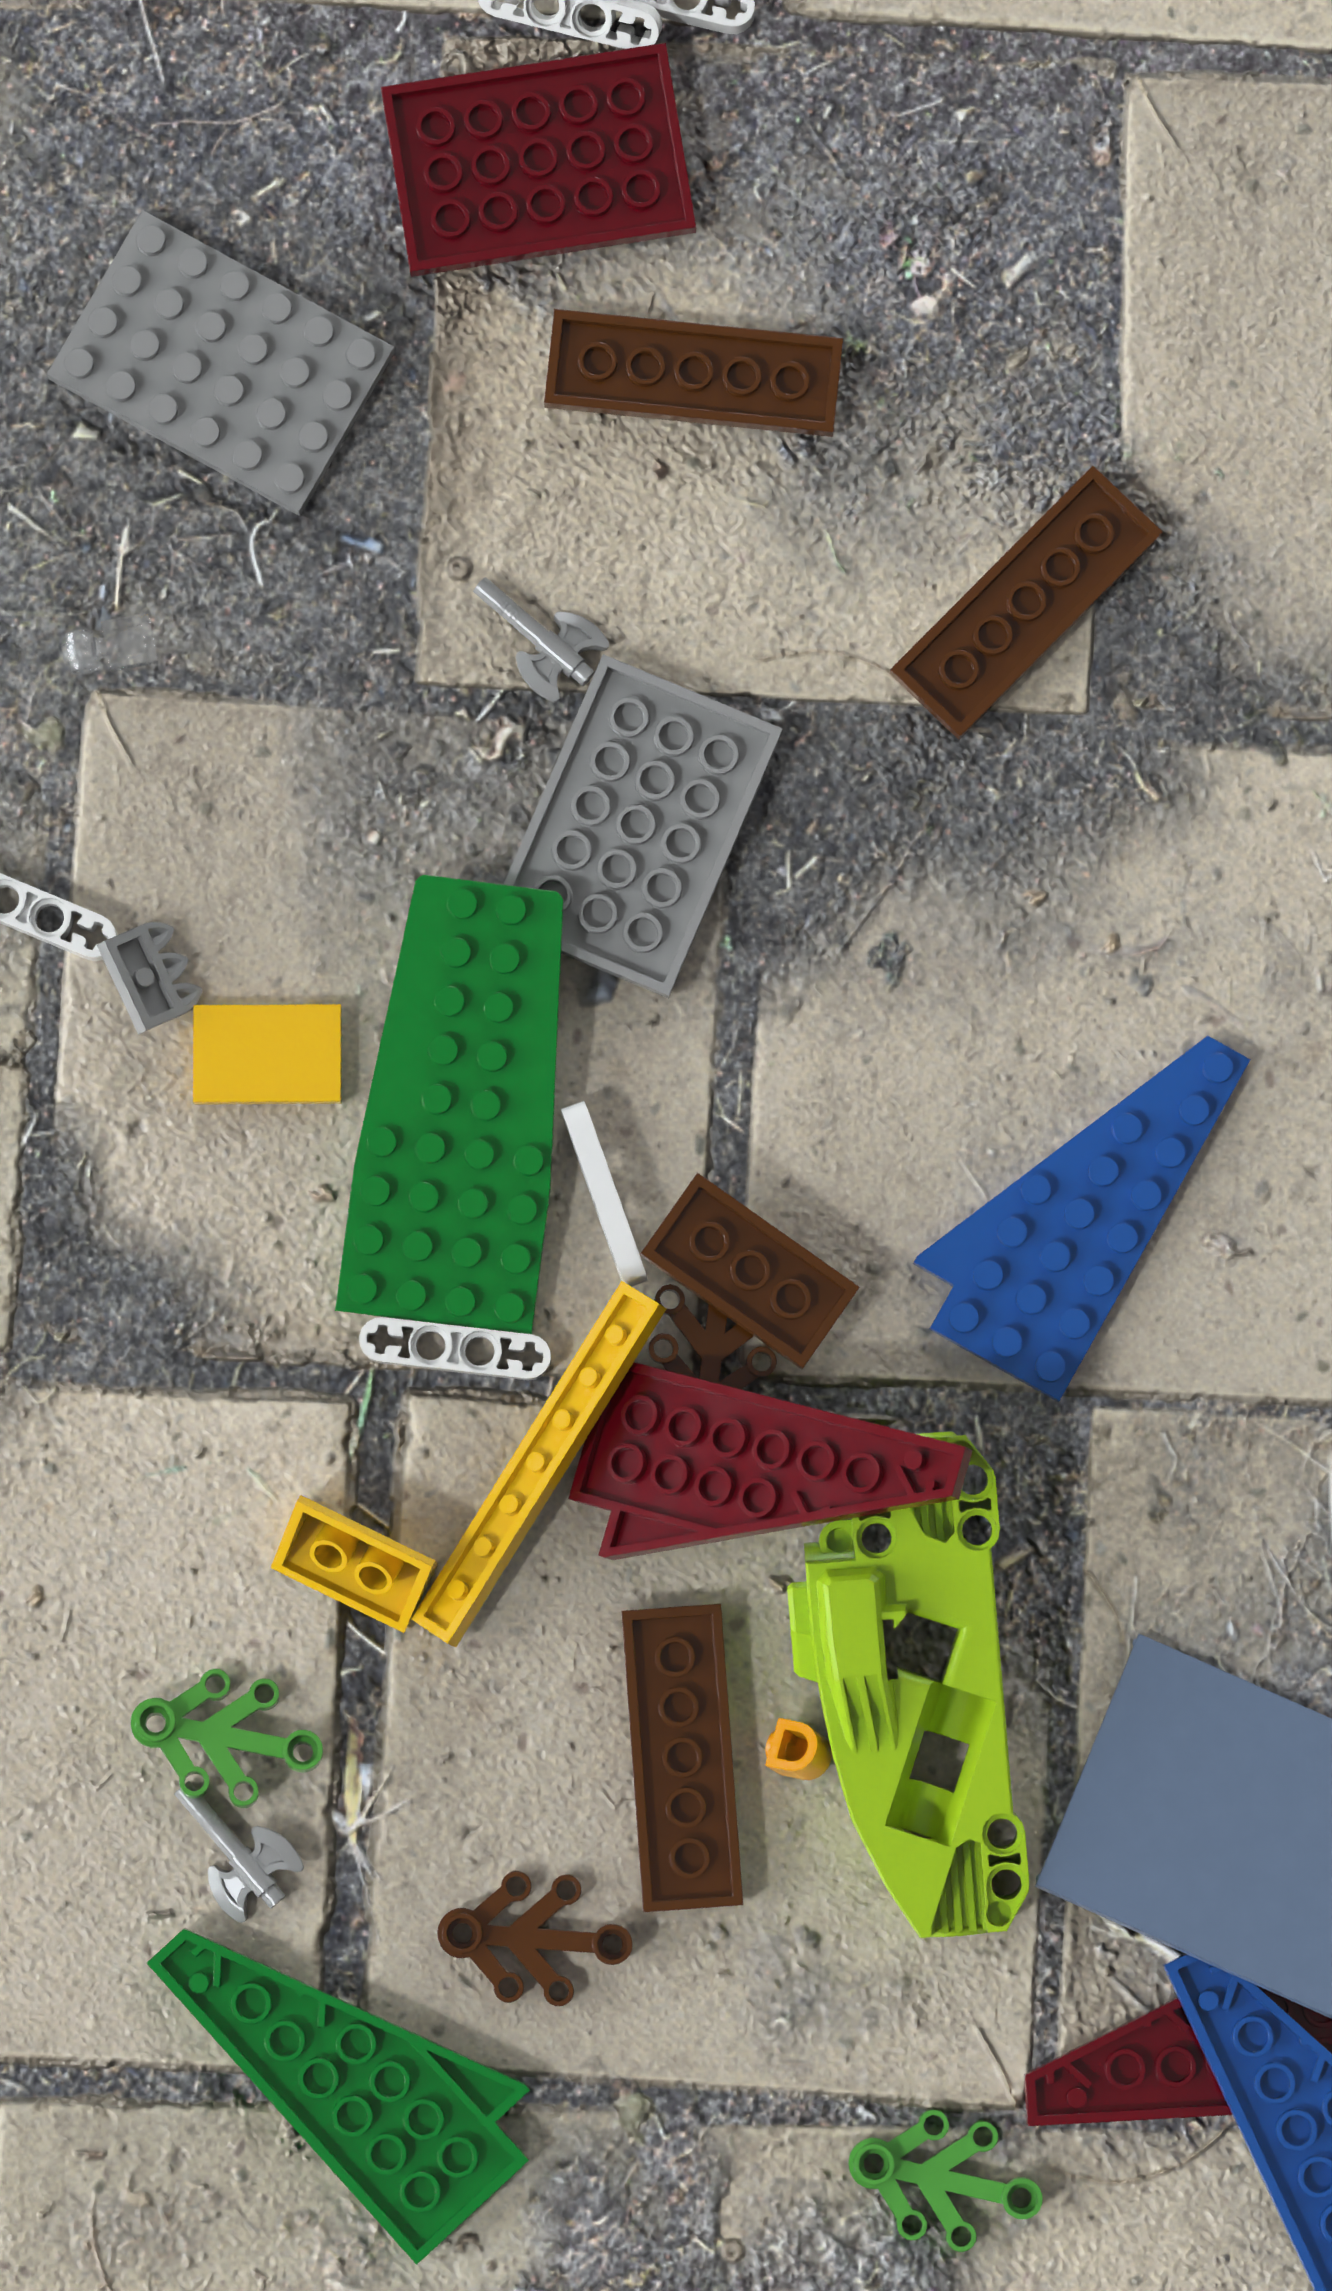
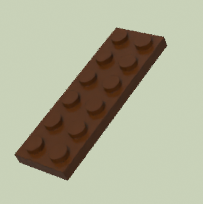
M554 309L544 408L833 437L843 338Z
M1092 466L890 669L889 674L960 740L1162 536L1163 531L1102 473Z
M721 1604L622 1611L643 1913L743 1905Z

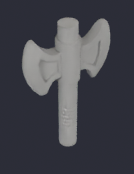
M485 577L478 583L473 592L536 646L535 649L540 652L533 655L519 651L516 654L520 674L534 692L549 701L557 702L560 697L557 678L562 672L568 678L572 677L581 686L586 685L590 681L595 671L585 663V659L579 654L588 650L605 651L609 647L607 638L597 626L579 615L569 612H556L554 620L560 631L556 635L551 630H546L489 579Z
M190 1781L185 1784L189 1790L197 1791ZM180 1788L174 1793L230 1860L228 1863L233 1867L231 1871L223 1870L217 1865H212L208 1868L210 1888L219 1906L234 1920L243 1923L248 1918L247 1900L251 1891L258 1898L261 1897L270 1909L277 1905L286 1895L276 1884L277 1880L272 1876V1873L275 1870L282 1869L293 1872H301L304 1869L303 1862L293 1845L276 1831L255 1826L251 1830L255 1841V1848L252 1852L248 1846L245 1847L203 1796L196 1799L189 1798L183 1794Z

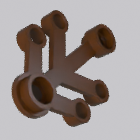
M668 1284L662 1286L657 1291L654 1301L662 1305L660 1297L666 1291L676 1293L679 1298L678 1306L673 1309H666L664 1315H668L700 1356L699 1379L742 1390L756 1378L766 1377L774 1371L777 1364L774 1352L766 1347H757L748 1354L745 1365L719 1382L721 1361L754 1336L738 1324L725 1333L727 1317L711 1305H708L706 1327L704 1330L685 1305V1295L678 1286ZM661 1333L652 1338L648 1345V1354L654 1362L662 1364L666 1371L697 1378L679 1357L678 1343L673 1336ZM666 1340L672 1345V1354L669 1357L660 1358L655 1354L654 1344L657 1341ZM758 1353L766 1354L770 1359L769 1369L766 1371L756 1370L752 1365L753 1356Z
M521 1871L508 1873L503 1878L501 1887L476 1909L457 1908L448 1912L441 1919L437 1936L442 1949L455 1958L470 1957L494 1985L496 1997L506 2003L514 2002L521 1997L524 1991L523 1980L514 1972H506L486 1945L508 1947L542 1986L545 1999L553 2006H564L569 2003L574 1994V1987L567 1977L558 1975L537 1949L595 1953L601 1962L608 1965H616L629 1957L633 1946L630 1933L618 1924H607L596 1933L538 1928L562 1906L571 1905L579 1899L581 1884L572 1875H561L556 1878L551 1890L510 1926L488 1924L509 1903L524 1900L530 1894L532 1888L531 1880ZM512 1877H521L526 1883V1890L520 1896H513L507 1890V1882ZM563 1880H569L576 1886V1893L569 1900H564L557 1894V1885ZM459 1923L468 1924L472 1929V1937L466 1943L458 1942L453 1936V1930ZM615 1934L621 1938L622 1948L618 1953L610 1954L604 1950L603 1940L607 1935ZM510 1977L517 1981L519 1989L516 1995L506 1997L501 1994L499 1984L504 1978ZM561 1981L567 1985L569 1993L564 2000L557 2001L550 1996L549 1987L553 1982Z

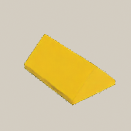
M300 1495L271 1569L405 1633L438 1563L403 1544Z

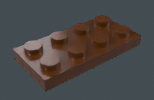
M699 1173L695 1175L640 1253V1256L801 1370L860 1288Z

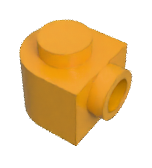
M778 1718L775 1731L769 1735L766 1743L765 1752L767 1760L765 1766L779 1775L801 1780H813L824 1774L832 1760V1751L828 1739L807 1724Z

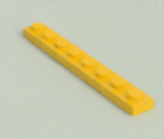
M620 1282L411 1620L447 1644L457 1647L667 1308L625 1282Z

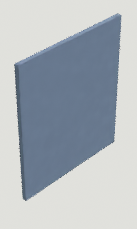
M1138 1634L1137 1638L1132 1642L1133 1648L1042 1870L1036 1876L1035 1887L1332 2019V1718Z

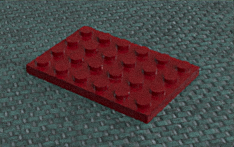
M666 43L381 87L411 277L696 233V222Z

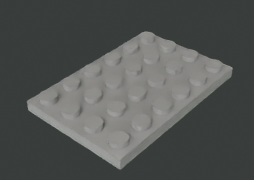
M142 210L48 370L47 377L54 383L301 516L393 357L395 348Z
M603 654L503 885L558 892L564 902L561 954L669 999L782 735L783 728Z

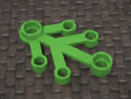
M220 1669L208 1670L203 1674L199 1683L170 1702L162 1698H150L144 1700L135 1708L131 1716V1730L134 1737L139 1743L148 1748H160L179 1776L181 1791L183 1790V1794L189 1798L196 1799L204 1796L209 1790L210 1780L204 1769L193 1765L179 1739L200 1743L229 1787L228 1793L231 1802L239 1808H249L254 1805L259 1796V1789L257 1783L252 1778L245 1776L227 1748L284 1759L289 1768L301 1773L314 1770L320 1764L323 1757L321 1740L316 1734L308 1730H298L291 1733L287 1738L232 1728L256 1711H267L277 1705L279 1689L276 1683L270 1679L262 1678L255 1681L251 1685L249 1692L203 1722L183 1717L208 1699L220 1701L229 1694L231 1688L230 1679ZM217 1676L224 1680L225 1687L221 1692L211 1693L206 1689V1683L211 1677ZM259 1687H270L274 1692L273 1699L267 1703L257 1701L255 1692ZM155 1715L163 1717L166 1721L164 1729L160 1732L149 1731L146 1724L150 1717ZM301 1744L308 1745L313 1751L312 1757L304 1762L298 1761L293 1755L294 1749ZM199 1774L203 1777L204 1784L200 1790L191 1791L185 1786V1780L189 1775ZM242 1783L249 1784L253 1788L252 1797L246 1801L238 1800L234 1795L235 1788Z
M929 2109L923 2112L917 2124L889 2142L880 2138H867L854 2146L848 2160L849 2171L853 2179L865 2188L879 2190L897 2219L896 2227L899 2234L907 2240L920 2239L927 2230V2221L919 2210L911 2208L895 2179L918 2185L946 2230L945 2238L948 2245L958 2252L968 2251L974 2246L976 2231L969 2222L962 2220L945 2191L1003 2204L1006 2212L1016 2219H1029L1036 2215L1042 2206V2192L1031 2179L1016 2177L1006 2184L950 2171L977 2152H987L996 2146L998 2132L994 2125L985 2120L974 2122L969 2127L965 2136L921 2164L901 2158L927 2139L939 2140L947 2134L949 2129L948 2118L937 2109ZM931 2115H937L943 2121V2128L937 2134H929L924 2129V2122ZM981 2126L989 2128L992 2132L991 2141L984 2146L977 2145L973 2139L975 2130ZM872 2153L880 2155L883 2159L882 2168L875 2173L868 2172L864 2168L865 2158ZM1018 2188H1025L1030 2193V2201L1023 2207L1015 2206L1011 2199L1012 2193ZM908 2215H915L921 2220V2228L914 2234H908L902 2228V2222ZM959 2226L966 2227L970 2231V2239L965 2245H956L951 2239L953 2230Z

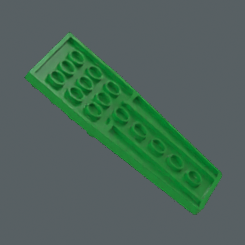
M422 875L415 881L354 1162L335 1311L532 1334L551 1191L564 906L563 898L558 892L432 875Z

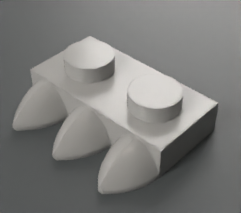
M161 922L142 924L97 945L138 1035L187 1013L193 1008V1005L197 1004L202 994V988L197 985L172 983L185 970L188 958L178 953H158L170 941L174 931L173 926Z

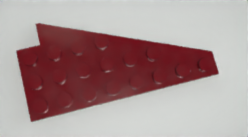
M633 1362L584 1442L568 1499L611 1511L598 1556L617 1560L958 1500L973 1450L957 1444Z
M1257 1986L1332 2054L1331 2018ZM1178 1997L1024 2074L1027 2126L1232 2115Z

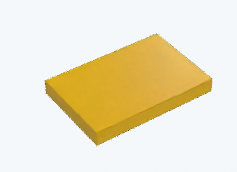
M341 1004L193 1005L194 1105L342 1104Z

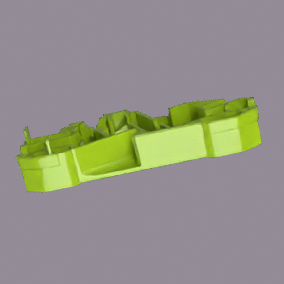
M953 1431L920 1433L917 1435L957 1444L973 1450L969 1465H977L983 1469L987 1477L986 1486L981 1492L974 1495L967 1494L961 1490L958 1500L829 1522L820 1532L819 1542L804 1543L807 1581L792 1582L787 1586L794 1672L799 1677L818 1683L831 1751L851 1820L885 1887L919 1938L1003 1932L1008 1930L1029 1892L1030 1883L1025 1830L1022 1821L1013 1812L991 1550L996 1544L1000 1533L996 1477L992 1467L966 1435L957 1436ZM975 1515L986 1518L991 1527L989 1538L984 1543L978 1545L967 1542L962 1533L964 1522L969 1517ZM874 1523L886 1526L891 1534L889 1546L884 1551L878 1553L867 1550L861 1540L864 1529ZM910 1613L957 1629L941 1681L896 1666L898 1678L888 1679L883 1620L893 1619V1627L895 1629L906 1614ZM924 1731L940 1734L969 1745L954 1792L910 1778ZM1007 1819L1015 1825L1016 1835L1008 1845L998 1846L991 1843L988 1839V1828L995 1820ZM903 1829L930 1837V1839L911 1834ZM1005 1869L1017 1873L1020 1877V1884L1017 1890L1008 1895H1000L994 1892L991 1885L995 1874Z

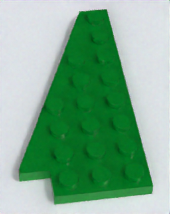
M186 1928L179 1932L147 1962V1965L416 2265L529 2161V2158L496 2123L498 2119L530 2091V2088L525 2083Z

